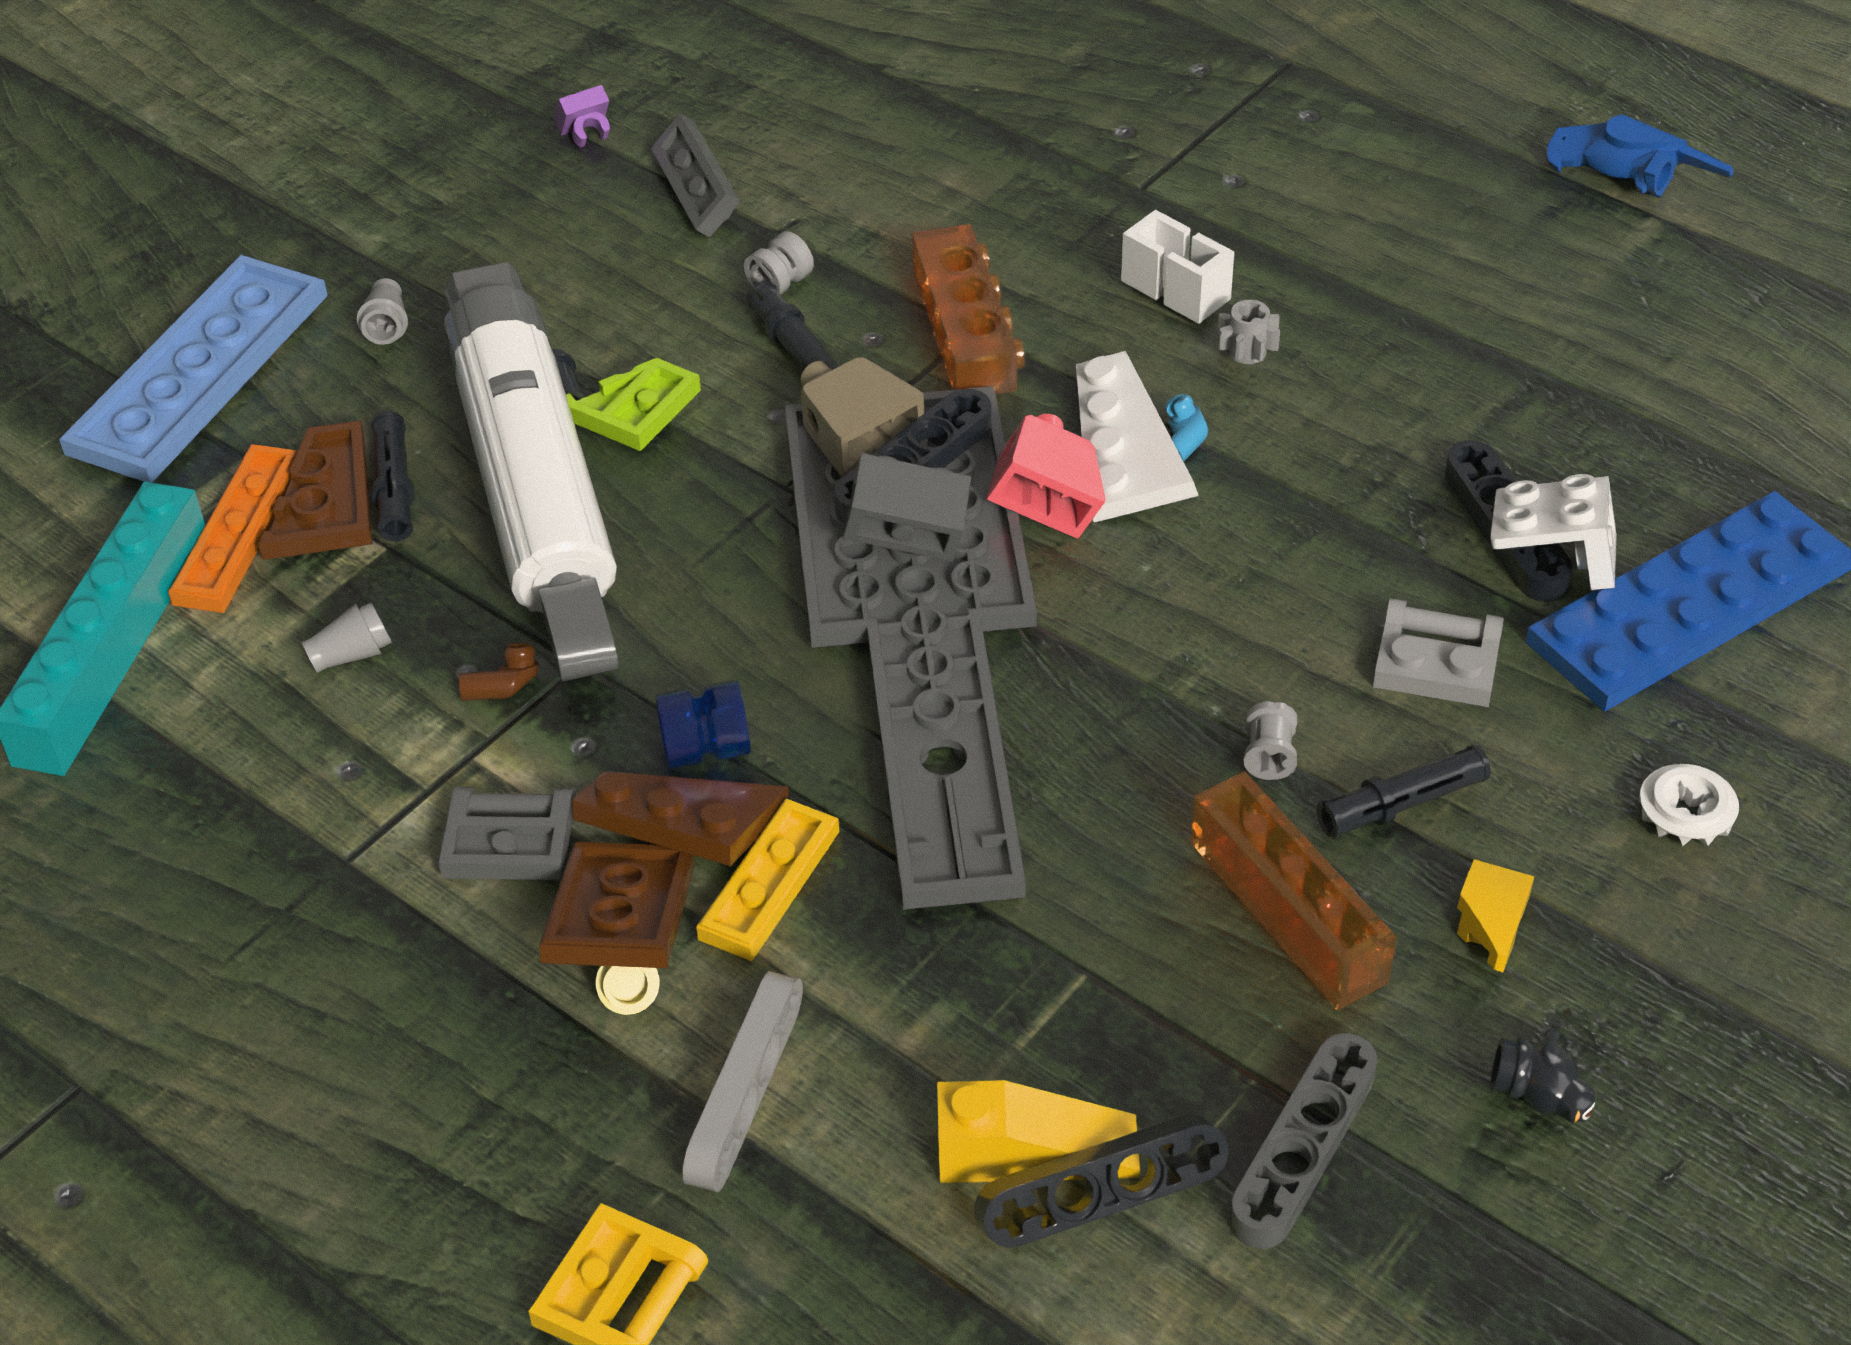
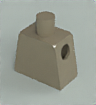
M856 357L833 370L822 361H815L804 369L800 378L801 385L803 386L801 389L804 427L842 477L859 465L862 453L872 455L924 414V395L919 389L866 358Z

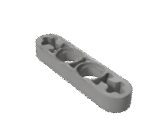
M768 971L761 981L687 1147L683 1164V1181L685 1184L714 1192H719L723 1188L796 1022L803 994L802 979Z

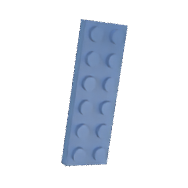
M240 255L59 439L64 455L143 482L152 483L328 296L324 280Z

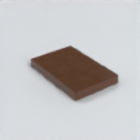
M596 842L574 843L539 944L540 962L548 964L667 969L695 868V856L660 845Z

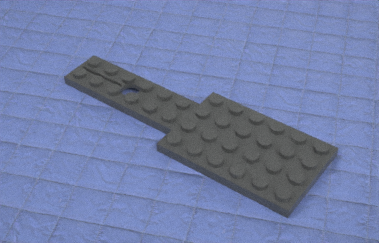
M994 386L967 388L981 391L989 397L991 401V428L983 438L945 467V469L953 473L971 476L964 529L953 562L843 539L846 524L837 518L834 501L835 484L842 476L836 471L806 431L803 424L802 403L785 405L811 647L868 643L903 910L1026 897V880L983 632L1036 627L1037 609L1019 515L1012 510L987 500V493L1000 452L1005 445ZM956 390L923 392L924 413ZM927 438L919 443L925 447H937L943 445L945 441L939 438ZM938 747H950L955 756L966 760L965 765L959 771L948 775L931 773L922 766V763L927 760L929 751ZM943 787H945V791H946L948 811H949V817H950L951 831H952L954 851H955V857H956V864H957V871H958V877H959V879H957V874H956L954 854H953V848H952L951 834H950L948 814H947L945 794H944V788H943Z

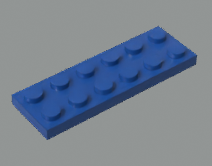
M1774 491L1616 578L1614 588L1596 589L1528 627L1525 643L1605 712L1851 570V549Z

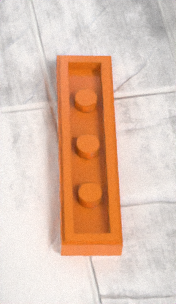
M255 444L250 445L168 591L172 606L225 613L259 549L258 544L264 531H269L274 522L273 509L278 497L285 496L291 481L289 471L298 450Z

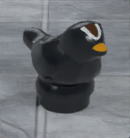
M1550 1028L1543 1041L1532 1045L1524 1038H1517L1516 1041L1501 1038L1492 1065L1491 1090L1506 1093V1098L1509 1099L1522 1097L1535 1110L1557 1114L1573 1124L1577 1121L1584 1122L1590 1117L1595 1107L1594 1090L1578 1076L1573 1060L1558 1044L1560 1037L1558 1030Z

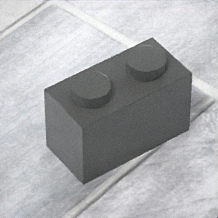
M862 453L853 482L843 539L953 562L964 529L971 476L953 473L945 468H930L906 463L889 456H874Z

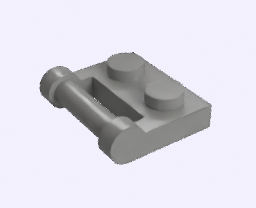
M1390 598L1373 687L1489 707L1504 617L1487 614L1486 620L1406 607L1407 601ZM1402 629L1477 641L1482 642L1481 647L1401 633Z

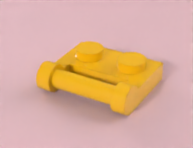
M600 1203L529 1310L531 1324L573 1345H649L687 1283L695 1282L699 1279L709 1260L707 1255L691 1242ZM651 1259L664 1264L666 1267L624 1333L609 1327Z

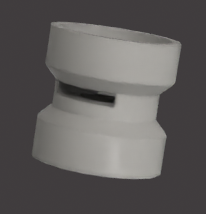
M784 231L773 238L768 244V249H758L748 256L744 262V272L747 280L761 296L763 295L754 286L756 283L770 281L781 295L788 290L790 282L802 280L814 268V259L806 243L798 235L788 231Z

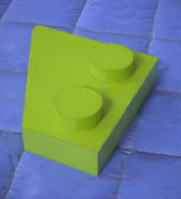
M654 358L635 366L630 372L615 374L598 381L600 391L577 401L570 393L566 397L574 424L641 451L701 391L699 374L659 358Z

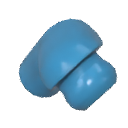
M1178 394L1167 401L1165 411L1170 416L1168 423L1173 433L1171 439L1184 462L1204 442L1208 434V426L1200 408L1194 406L1192 398L1187 394Z

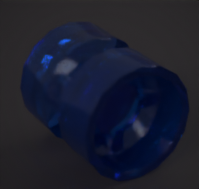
M737 680L705 685L701 695L694 696L689 689L655 695L661 736L669 769L701 764L704 755L707 753H712L718 760L751 754L745 708Z

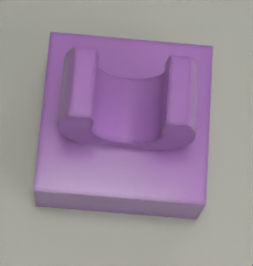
M602 85L558 99L554 116L557 128L561 136L572 132V138L579 147L585 146L587 140L583 128L592 126L598 130L602 140L608 137L610 125L605 116L609 99Z

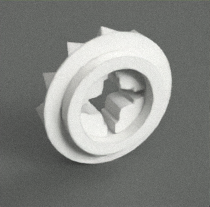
M1673 764L1655 770L1643 782L1638 802L1642 805V820L1656 824L1658 837L1669 833L1679 836L1682 846L1691 839H1698L1703 844L1709 846L1717 835L1728 836L1739 812L1738 798L1731 785L1715 772L1691 764ZM1678 799L1684 800L1689 807L1699 806L1697 816L1691 814L1687 808H1676Z

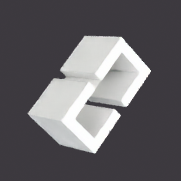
M1154 210L1123 233L1121 281L1155 300L1164 296V305L1199 324L1231 300L1234 251L1198 232L1192 237L1191 261H1189L1191 228Z

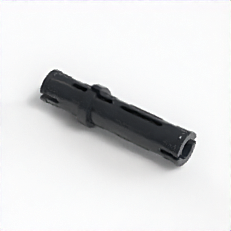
M761 281L754 285L763 295L764 299L762 301L751 289L748 291L746 301L751 309H754L765 322L766 333L775 342L782 343L803 371L809 364L815 361H822L832 370L839 367L804 324L805 319L801 311L795 305L788 304L772 282Z
M384 411L373 417L371 422L376 480H374L371 486V495L374 505L378 508L377 527L380 529L379 535L385 540L393 542L408 538L413 531L410 506L415 499L414 484L408 478L404 418L396 412Z
M1470 745L1461 751L1429 763L1421 764L1418 767L1386 779H1382L1379 776L1366 779L1361 783V788L1328 801L1323 800L1319 802L1316 808L1319 824L1328 837L1332 836V839L1340 837L1341 834L1373 822L1377 825L1390 823L1396 818V814L1430 800L1438 799L1441 796L1472 784L1487 781L1491 774L1489 760L1481 747Z

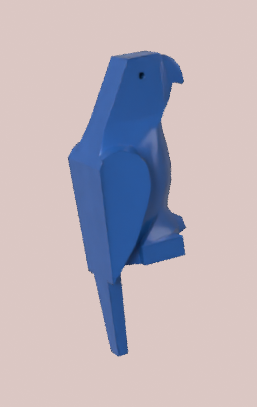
M1623 114L1614 116L1609 121L1599 124L1557 128L1547 146L1549 165L1558 173L1561 172L1562 167L1589 166L1611 178L1633 180L1636 183L1637 191L1641 194L1648 191L1650 195L1658 198L1662 196L1672 180L1676 165L1684 163L1729 178L1734 173L1732 166L1688 146L1686 140Z

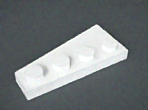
M1126 351L1096 357L1092 360L1076 364L1082 438L1089 440L1094 445L1105 494V503L1093 518V522L1199 496L1193 479Z

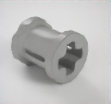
M1264 701L1255 704L1247 711L1245 728L1250 735V744L1244 751L1243 760L1244 767L1253 776L1265 780H1278L1294 772L1297 766V751L1292 746V736L1296 733L1297 714L1292 707L1281 702Z

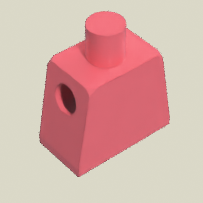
M1042 414L1037 417L1033 415L1024 416L1000 452L987 493V500L1079 539L1105 503V494L1094 445L1089 440L1064 430L1061 419L1053 414Z

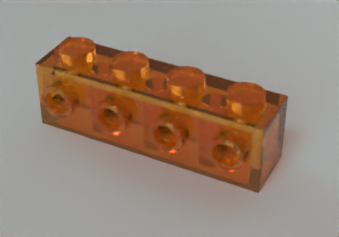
M1245 771L1194 796L1191 844L1337 1010L1348 1006L1389 983L1397 936Z

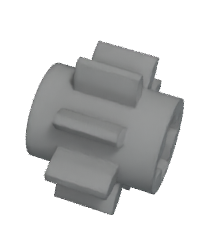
M1257 300L1237 302L1231 309V315L1226 313L1219 314L1218 349H1228L1229 356L1238 363L1255 364L1263 361L1267 349L1271 351H1278L1279 314L1270 315L1269 308Z

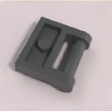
M454 787L439 858L442 878L562 880L571 827L575 822L572 809V799L576 797L575 789L556 788L554 794L476 793L474 787Z

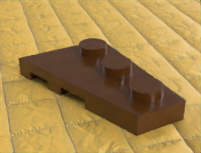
M361 420L308 428L289 471L291 481L285 496L278 497L273 509L275 519L270 531H264L258 544L263 560L373 544L365 436Z
M603 771L572 799L573 820L731 866L757 840L785 799H789L788 786Z

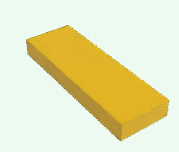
M785 799L696 926L698 940L752 962L840 832L839 818Z

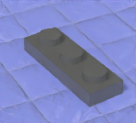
M679 113L651 147V150L695 229L711 237L719 226L728 220L735 207L740 203V200L695 122Z

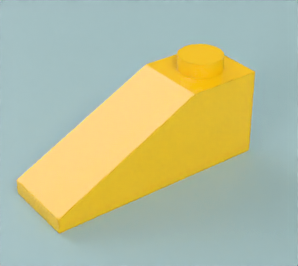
M1005 1080L937 1082L940 1183L992 1182L995 1179L1137 1131L1135 1114ZM1132 1154L1124 1159L1118 1170V1179L1140 1178L1139 1154ZM1071 1175L1063 1180H1085V1177Z

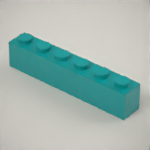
M145 481L0 707V740L12 767L65 776L170 602L168 591L205 527L195 490Z

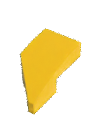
M1474 859L1457 909L1462 912L1457 934L1466 943L1475 942L1482 944L1490 952L1487 963L1494 970L1504 972L1514 945L1520 920L1530 897L1535 876Z

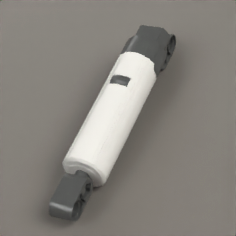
M507 262L453 272L445 286V298L449 311L445 316L444 335L511 590L518 603L526 606L532 612L543 613L561 682L618 670L614 640L602 601V597L615 581L617 566L541 310L536 299L524 291L517 270Z

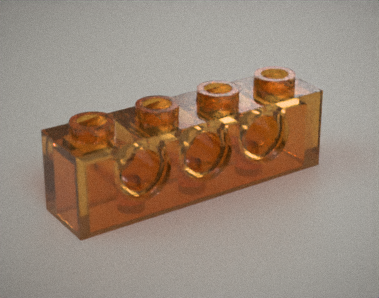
M971 224L912 233L913 273L952 389L994 386L995 394L1017 391V369H1022L1025 366L1024 350L1021 339L1019 337L1012 338L1011 336L1013 325L1008 305L1000 306L1001 291L997 274L988 273L990 266L986 244L984 242L977 243Z

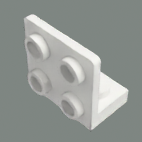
M1577 474L1569 476L1560 482L1542 484L1524 480L1511 483L1506 488L1496 490L1491 529L1493 549L1575 541L1578 570L1588 569L1591 590L1615 587L1617 534L1609 476L1594 478L1588 474Z

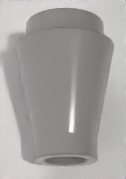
M384 278L377 280L357 313V325L360 331L369 341L379 345L393 343L405 333L408 326V318L401 297V287L392 279Z
M371 602L361 608H358L357 604L353 605L315 636L302 642V645L318 673L329 667L382 654L380 648L392 642Z

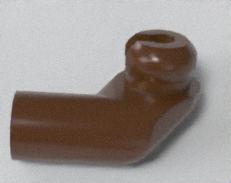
M524 642L510 644L504 652L506 663L496 671L460 673L459 690L461 700L505 699L513 696L537 675L539 662L534 660V647Z

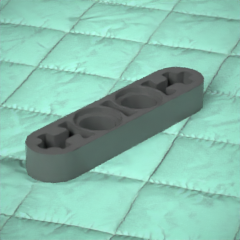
M1340 1033L1327 1038L1323 1042L1235 1190L1231 1204V1230L1237 1239L1245 1245L1257 1249H1265L1281 1244L1289 1235L1373 1086L1378 1061L1377 1054L1371 1043L1363 1037L1351 1033ZM1346 1060L1355 1062L1357 1067L1352 1066L1348 1069L1342 1079L1341 1088L1333 1084L1336 1066L1344 1065ZM1320 1103L1333 1109L1337 1118L1327 1125H1317L1306 1120L1301 1114V1110L1309 1104ZM1282 1152H1294L1304 1157L1309 1167L1300 1174L1290 1175L1278 1170L1273 1164L1272 1159ZM1269 1189L1276 1194L1272 1215L1266 1214L1261 1222L1250 1218V1213L1258 1212L1261 1209Z

